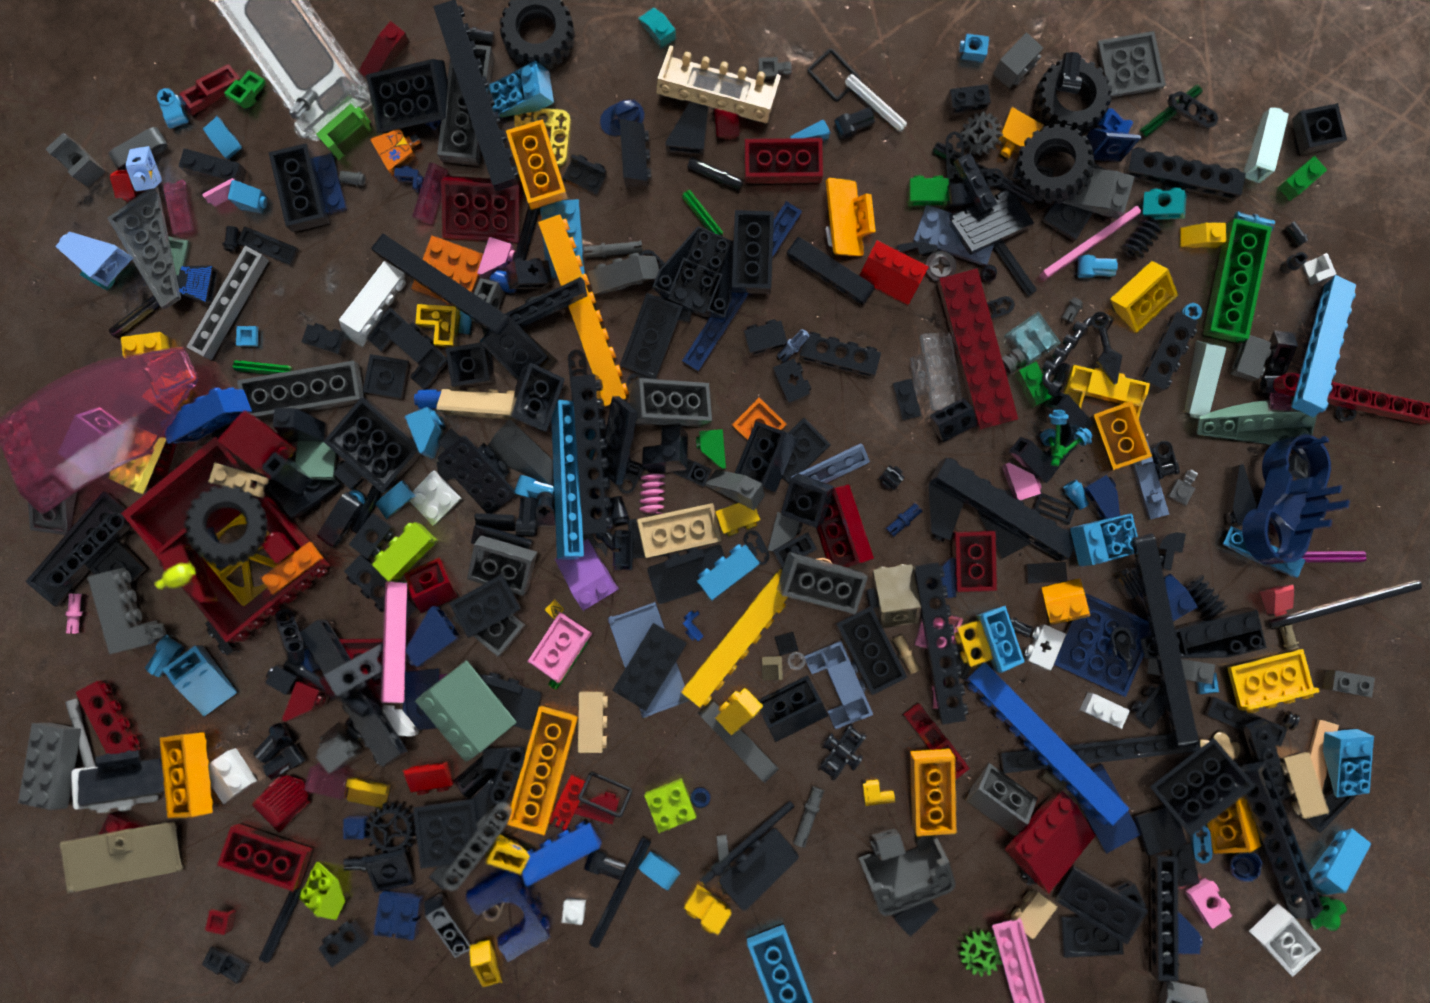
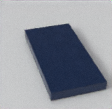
M1100 763L1091 768L1121 799L1103 764ZM1074 795L1106 854L1140 836L1139 830L1128 811L1113 826H1108L1107 824L1104 826L1096 819L1097 814L1092 809L1089 811L1081 803L1082 799L1078 795Z

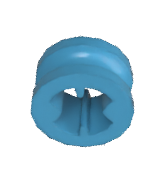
M1190 303L1183 308L1182 314L1197 320L1202 314V309L1198 304ZM1193 308V309L1195 310V311H1194V314H1195V315L1190 316V315H1189V313H1190L1189 310H1191V309Z

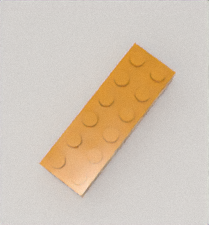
M545 706L539 707L512 800V814L507 825L542 835L546 834L579 716Z

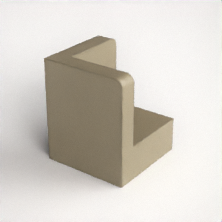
M782 656L761 657L762 679L783 680Z

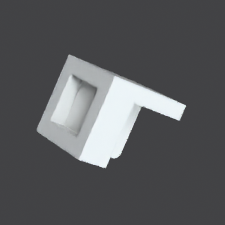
M1327 253L1302 265L1310 285L1336 275Z

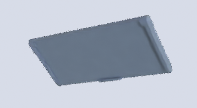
M655 602L607 618L625 668L653 622L664 628ZM675 662L647 710L645 711L639 707L642 718H647L657 712L690 701L689 698L681 693L685 685L677 662Z

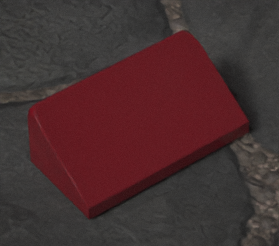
M714 108L716 136L729 140L740 135L738 114Z

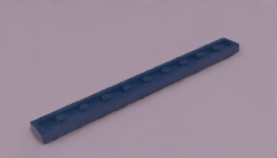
M787 201L774 219L772 258L802 214L800 209ZM732 293L731 303L725 318H709L683 358L682 362L699 372L750 293Z

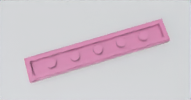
M1134 207L1049 266L1039 275L1041 279L1045 281L1133 220L1141 213L1139 207Z
M385 583L382 702H404L407 583Z

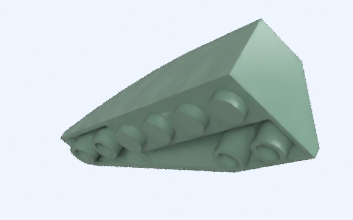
M1294 398L1257 401L1231 406L1199 416L1196 433L1197 435L1272 445L1282 439L1300 435H1313L1317 415L1311 417L1292 408Z

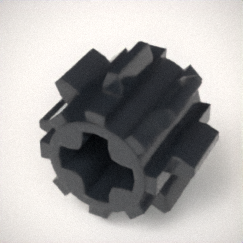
M889 465L879 478L883 481L881 484L886 489L891 488L895 490L905 478L902 475L903 471L897 466Z

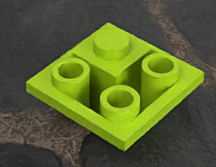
M316 862L301 891L299 899L316 916L337 920L345 903L338 879L321 863Z

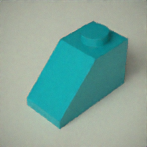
M654 7L638 18L660 49L676 39L675 28L666 16Z

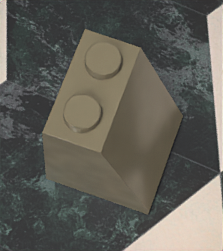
M899 564L896 567H879L873 570V586L879 606L877 614L882 627L889 628L918 624L921 603L913 566Z

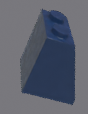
M433 606L429 609L405 650L408 654L406 659L412 666H425L463 639L440 606Z

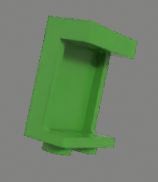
M350 103L316 135L339 160L344 154L337 146L361 125L370 132L372 130L369 125L371 121L359 106L355 108Z

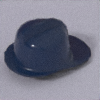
M627 99L608 107L602 113L600 119L601 128L610 136H620V119L642 123L644 120V110L635 100Z

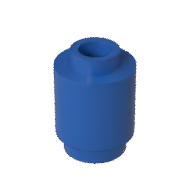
M497 269L496 272H492L490 280L498 282L504 292L515 293L517 289H509L507 273L505 271Z
M437 389L418 390L417 394H414L415 406H418L419 409L426 407L437 409L441 391Z

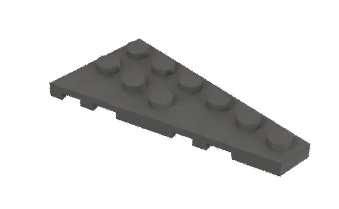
M155 187L148 189L107 219L129 255L133 257V262L159 305L166 310L179 301L181 296L159 189Z

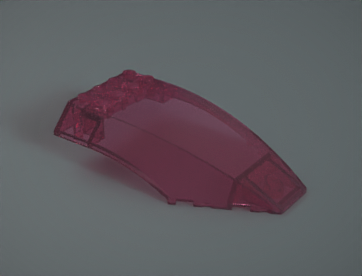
M176 347L118 356L92 363L49 383L0 418V445L19 494L40 514H45L67 497L102 475L148 454L152 455L155 450L153 447L159 437L162 438L167 427L171 425L178 414L177 409L183 399L186 400L188 398L190 390L195 387L199 380L185 348Z

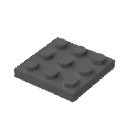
M1154 31L1097 42L1101 68L1104 71L1103 76H1108L1110 82L1107 85L1112 88V93L1109 96L1129 95L1163 89L1166 86Z

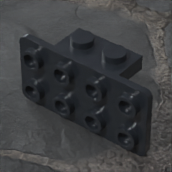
M461 436L438 456L441 464L486 514H492L514 497L515 490L504 479L510 471L507 469L506 464L497 458L493 449L485 443L476 448L466 436Z
M717 544L700 550L697 547L686 550L687 554L679 556V553L667 556L668 560L648 567V575L657 602L663 604L703 591L704 589L698 583L700 579L698 575L707 568L711 571L716 567L714 563L723 556L725 557L722 546Z
M490 672L489 676L477 673L515 719L516 723L513 726L530 730L541 700V693L519 685L520 681L508 678V681L500 679L501 675Z
M139 750L96 756L97 768L81 770L78 773L77 802L80 807L164 793L162 759L142 761Z
M776 828L770 829L760 840L754 841L749 846L750 850L746 854L742 853L735 860L736 863L718 881L719 885L742 911H746L799 858L798 853Z

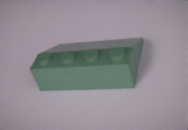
M467 660L415 700L465 762L480 753L516 723L515 719Z

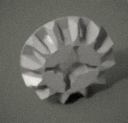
M945 251L934 252L926 260V265L929 266L927 274L934 281L954 275L956 271L955 259ZM939 259L943 266H948L943 268L942 273L938 268H933L938 265Z

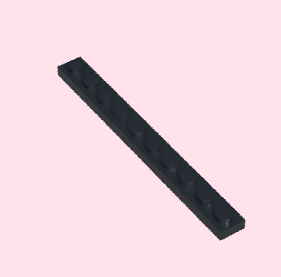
M1172 734L1068 746L1085 764L1196 752L1200 749L1199 743L1198 745L1177 749ZM1034 750L1000 754L1003 773L1051 767L1043 765L1038 759L1039 755Z

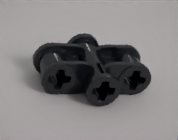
M852 723L845 728L838 740L833 737L834 734L830 733L821 745V748H826L829 750V753L817 769L828 774L832 781L839 776L846 764L854 771L863 759V756L857 755L855 751L863 743L867 734H862L855 729Z

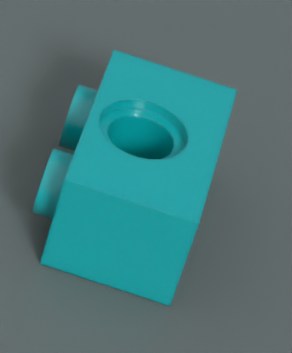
M1171 188L1169 191L1151 189L1149 192H1144V218L1150 216L1155 220L1185 219V190ZM1163 200L1170 201V203L1167 206H1160V203Z

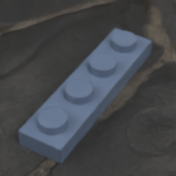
M860 443L799 474L828 483L869 463L870 460L864 446Z

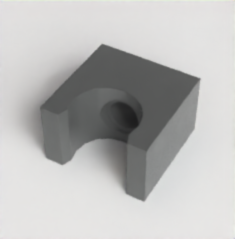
M62 133L46 148L49 154L69 170L68 173L88 188L106 172L77 142L65 133Z

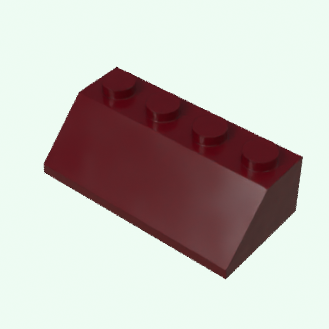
M850 485L834 488L824 523L816 528L826 559L830 560L833 564L843 567H850L874 559Z

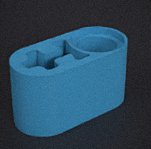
M652 851L649 852L638 867L646 876L668 891L680 876L678 870Z

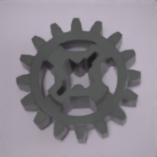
M982 112L981 116L976 113L974 114L975 119L968 118V125L963 124L966 130L962 131L961 134L965 136L963 138L964 147L970 150L972 154L977 152L978 155L982 156L983 151L989 154L990 148L996 150L995 144L1001 143L998 137L1003 136V133L999 131L1003 126L998 124L1000 122L999 119L994 118L991 113L987 115L985 112ZM988 123H991L993 129L989 128ZM971 138L974 139V142L976 143V145H974V144L972 143Z

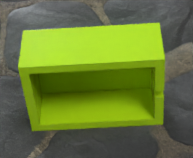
M416 522L407 524L402 530L404 533L399 538H393L385 552L381 551L375 556V562L372 565L389 582H398L404 576V573L408 572L438 542L422 524Z

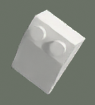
M1279 904L1271 909L1249 931L1292 977L1321 950L1296 919Z

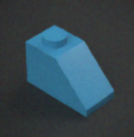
M235 180L231 181L228 200L240 210L263 214V209L267 206V195L260 189Z

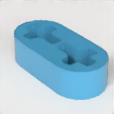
M1204 826L1200 829L1204 832V835H1201V842L1200 837L1196 836V833L1190 836L1194 859L1202 864L1208 863L1212 859L1211 833ZM1201 846L1202 850L1206 852V855H1203V859L1198 856V853L1201 852Z

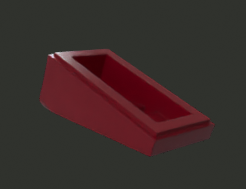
M164 433L159 435L161 437L166 438ZM165 442L163 448L170 450V453L162 449L160 455L168 458V460L166 461L161 458L157 460L158 463L165 465V469L155 465L153 472L165 477L168 476L182 443H172L173 445Z

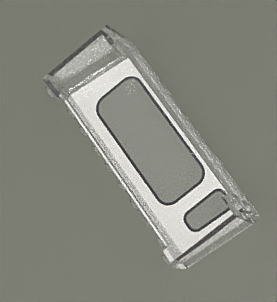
M210 0L218 6L220 15L230 23V29L239 36L242 46L249 50L251 59L261 67V73L273 84V90L282 97V102L287 109L290 110L296 104V100L302 97L308 89H313L317 92L318 97L311 104L310 110L305 111L299 119H294L296 121L294 123V131L299 137L307 138L311 141H319L320 139L316 133L350 103L355 108L359 106L362 110L371 105L367 83L308 0Z

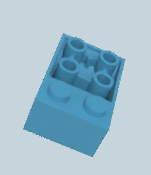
M536 60L490 84V91L495 103L493 112H498L499 117L539 111L554 103L549 70Z
M1132 513L1070 528L1079 566L1095 565L1134 554L1132 538L1138 537Z
M203 645L192 647L162 669L177 690L204 717L237 693Z
M1358 729L1324 732L1323 754L1335 797L1370 793L1373 735Z

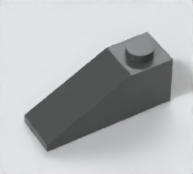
M716 469L705 484L707 487L752 510L756 509L765 496L761 483L745 475Z
M1149 658L1147 674L1160 676L1156 658ZM1181 659L1186 680L1205 684L1213 683L1215 664Z

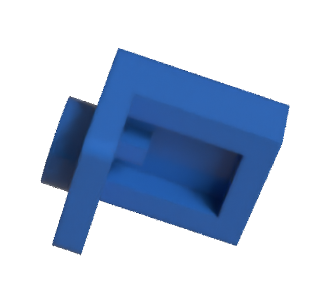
M1109 108L1098 123L1102 129L1129 133L1133 124L1131 120H1123L1113 108Z
M693 610L683 617L686 620L683 624L688 629L685 633L692 641L694 639L699 641L704 636L693 624L692 620L700 613L699 611L694 613Z

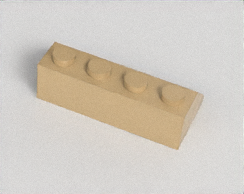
M449 386L448 389H442L437 404V410L443 415L517 420L510 417L515 391H506V394L498 393L499 391L494 389H487V392H479L477 388H467V391H463L459 387Z

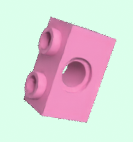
M1203 878L1200 880V883L1193 884L1184 890L1205 925L1211 929L1232 917L1229 909H1231L1224 898L1221 899L1218 894L1220 890L1213 881ZM1209 898H1212V899H1213L1212 905L1209 906V907H1207V905H1206L1207 900H1208Z

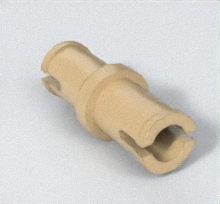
M900 634L892 638L891 640L900 654L899 658L904 661L909 674L918 672L921 667H919L913 655L914 651L909 648L904 635Z

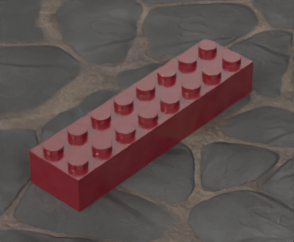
M978 268L939 278L937 284L969 402L973 407L976 417L977 431L1018 420Z

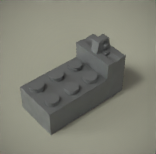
M126 567L88 577L109 655L151 644L161 640L162 636L166 635L164 624H158L157 620L141 623L142 614L137 609L135 602L137 596L135 591L132 590L131 584H129L131 582V575L126 570Z

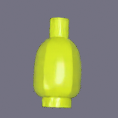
M179 564L165 572L163 579L156 582V586L160 590L166 586L170 588L179 587L190 580L191 576L194 575V569L190 564Z

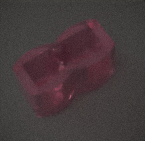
M317 763L316 766H310L304 790L343 800L346 798L349 788L346 787L347 780L352 775L347 774L348 770L340 769L329 774L321 763Z

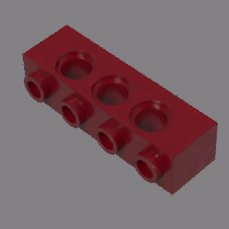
M105 680L95 681L75 692L106 754L140 750L138 746L139 741L132 734L129 728V721L123 717L120 711L121 705L114 699L109 683ZM100 698L104 702L102 708L98 704ZM109 715L112 717L113 720L111 725H109L107 722V718ZM117 733L121 735L120 743L116 740Z

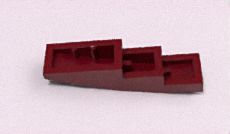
M919 703L903 714L929 750H951L955 757V780L970 769Z

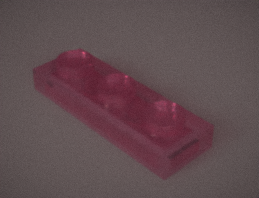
M429 163L412 215L413 218L432 225L441 197V180L448 175L449 170L435 163Z

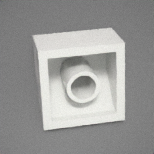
M237 749L228 750L208 765L210 785L223 804L258 781Z

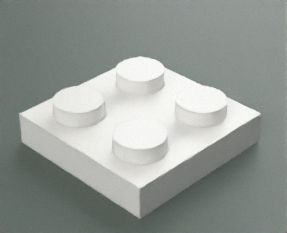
M432 471L413 491L415 497L410 502L432 526H435L462 498L436 471Z

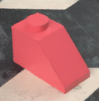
M1293 585L1275 586L1260 591L1267 614H1275V617L1287 614L1286 610L1293 608Z

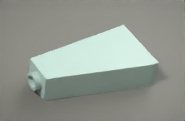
M1269 108L1262 116L1244 169L1246 173L1245 178L1261 183L1275 171L1288 114L1281 109Z
M1196 341L1184 410L1190 413V417L1199 419V416L1210 413L1226 351L1225 347Z

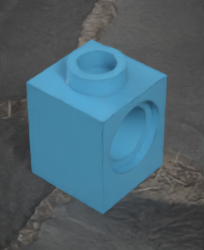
M966 34L964 40H961L959 45V52H962L961 60L984 62L988 51L989 36ZM973 45L977 50H971L969 46Z

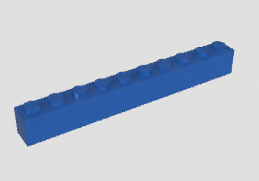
M985 662L966 678L965 681L968 683L966 686L973 693L977 692L982 697L980 700L988 708L991 706L996 711L995 716L1000 721H1005L1010 726L1009 730L1016 737L1020 736L1024 740L1023 744L1030 751L1034 750L1039 755L1038 759L1043 765H1049L1054 770L1052 774L1058 780H1063L1068 785L1066 788L1073 795H1078L1082 799L1081 803L1089 811L1092 809L1097 814L1096 819L1101 824L1113 826L1129 810L1122 800Z

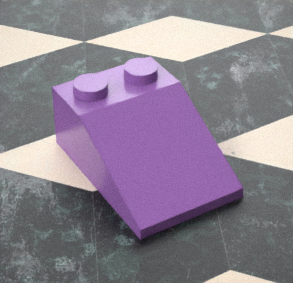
M589 539L583 541V557L576 560L555 558L573 596L583 611L619 589Z

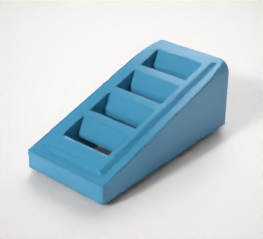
M821 120L790 136V138H822V140L830 137L831 132L825 121Z

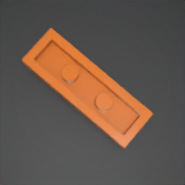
M308 542L261 577L270 592L276 594L323 558L312 542Z

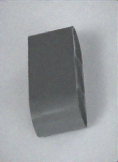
M152 127L115 147L108 155L117 170H127L126 162L130 149L149 146L152 155L155 156L164 151L168 145L159 129Z

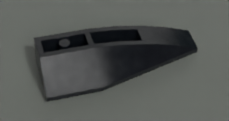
M1251 607L1175 627L1181 658H1229L1267 648L1258 610ZM1149 635L1141 638L1140 642L1144 658H1156L1152 636Z

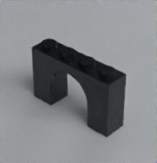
M1060 392L1058 397H1051L1045 404V407L1051 414H1053L1054 410H1064L1065 414L1069 416L1067 424L1061 425L1060 445L1065 448L1075 441L1074 434L1079 428H1087L1089 430L1094 424L1068 394ZM1021 436L1009 450V453L1029 473L1035 475L1036 479L1038 478L1039 481L1047 484L1076 446L1063 456L1058 467L1051 465V448L1042 452L1033 441Z
M276 452L262 466L273 479L299 495L313 481L290 457L285 459Z

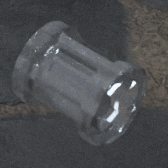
M792 652L787 657V664L792 669L799 670L804 667L806 660L800 652ZM794 655L801 659L798 666L791 663V659L795 657Z

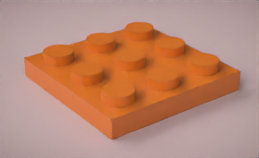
M431 235L423 260L473 293L479 278L477 272L483 254ZM414 280L411 288L413 291L448 303Z

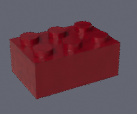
M953 531L952 551L953 558H955L956 592L997 591L995 531Z

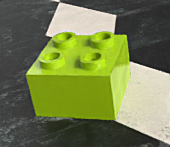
M682 778L645 792L644 796L659 833L696 819L694 807Z

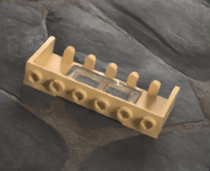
M669 46L658 76L657 94L683 101L688 100L732 112L741 117L768 123L781 75L776 76L774 85L764 82L765 73L758 72L756 80L746 78L747 69L745 67L739 68L738 75L728 73L727 62H721L720 68L717 70L709 68L710 59L708 57L702 58L701 65L691 63L690 52H685L682 60L673 58L674 46Z

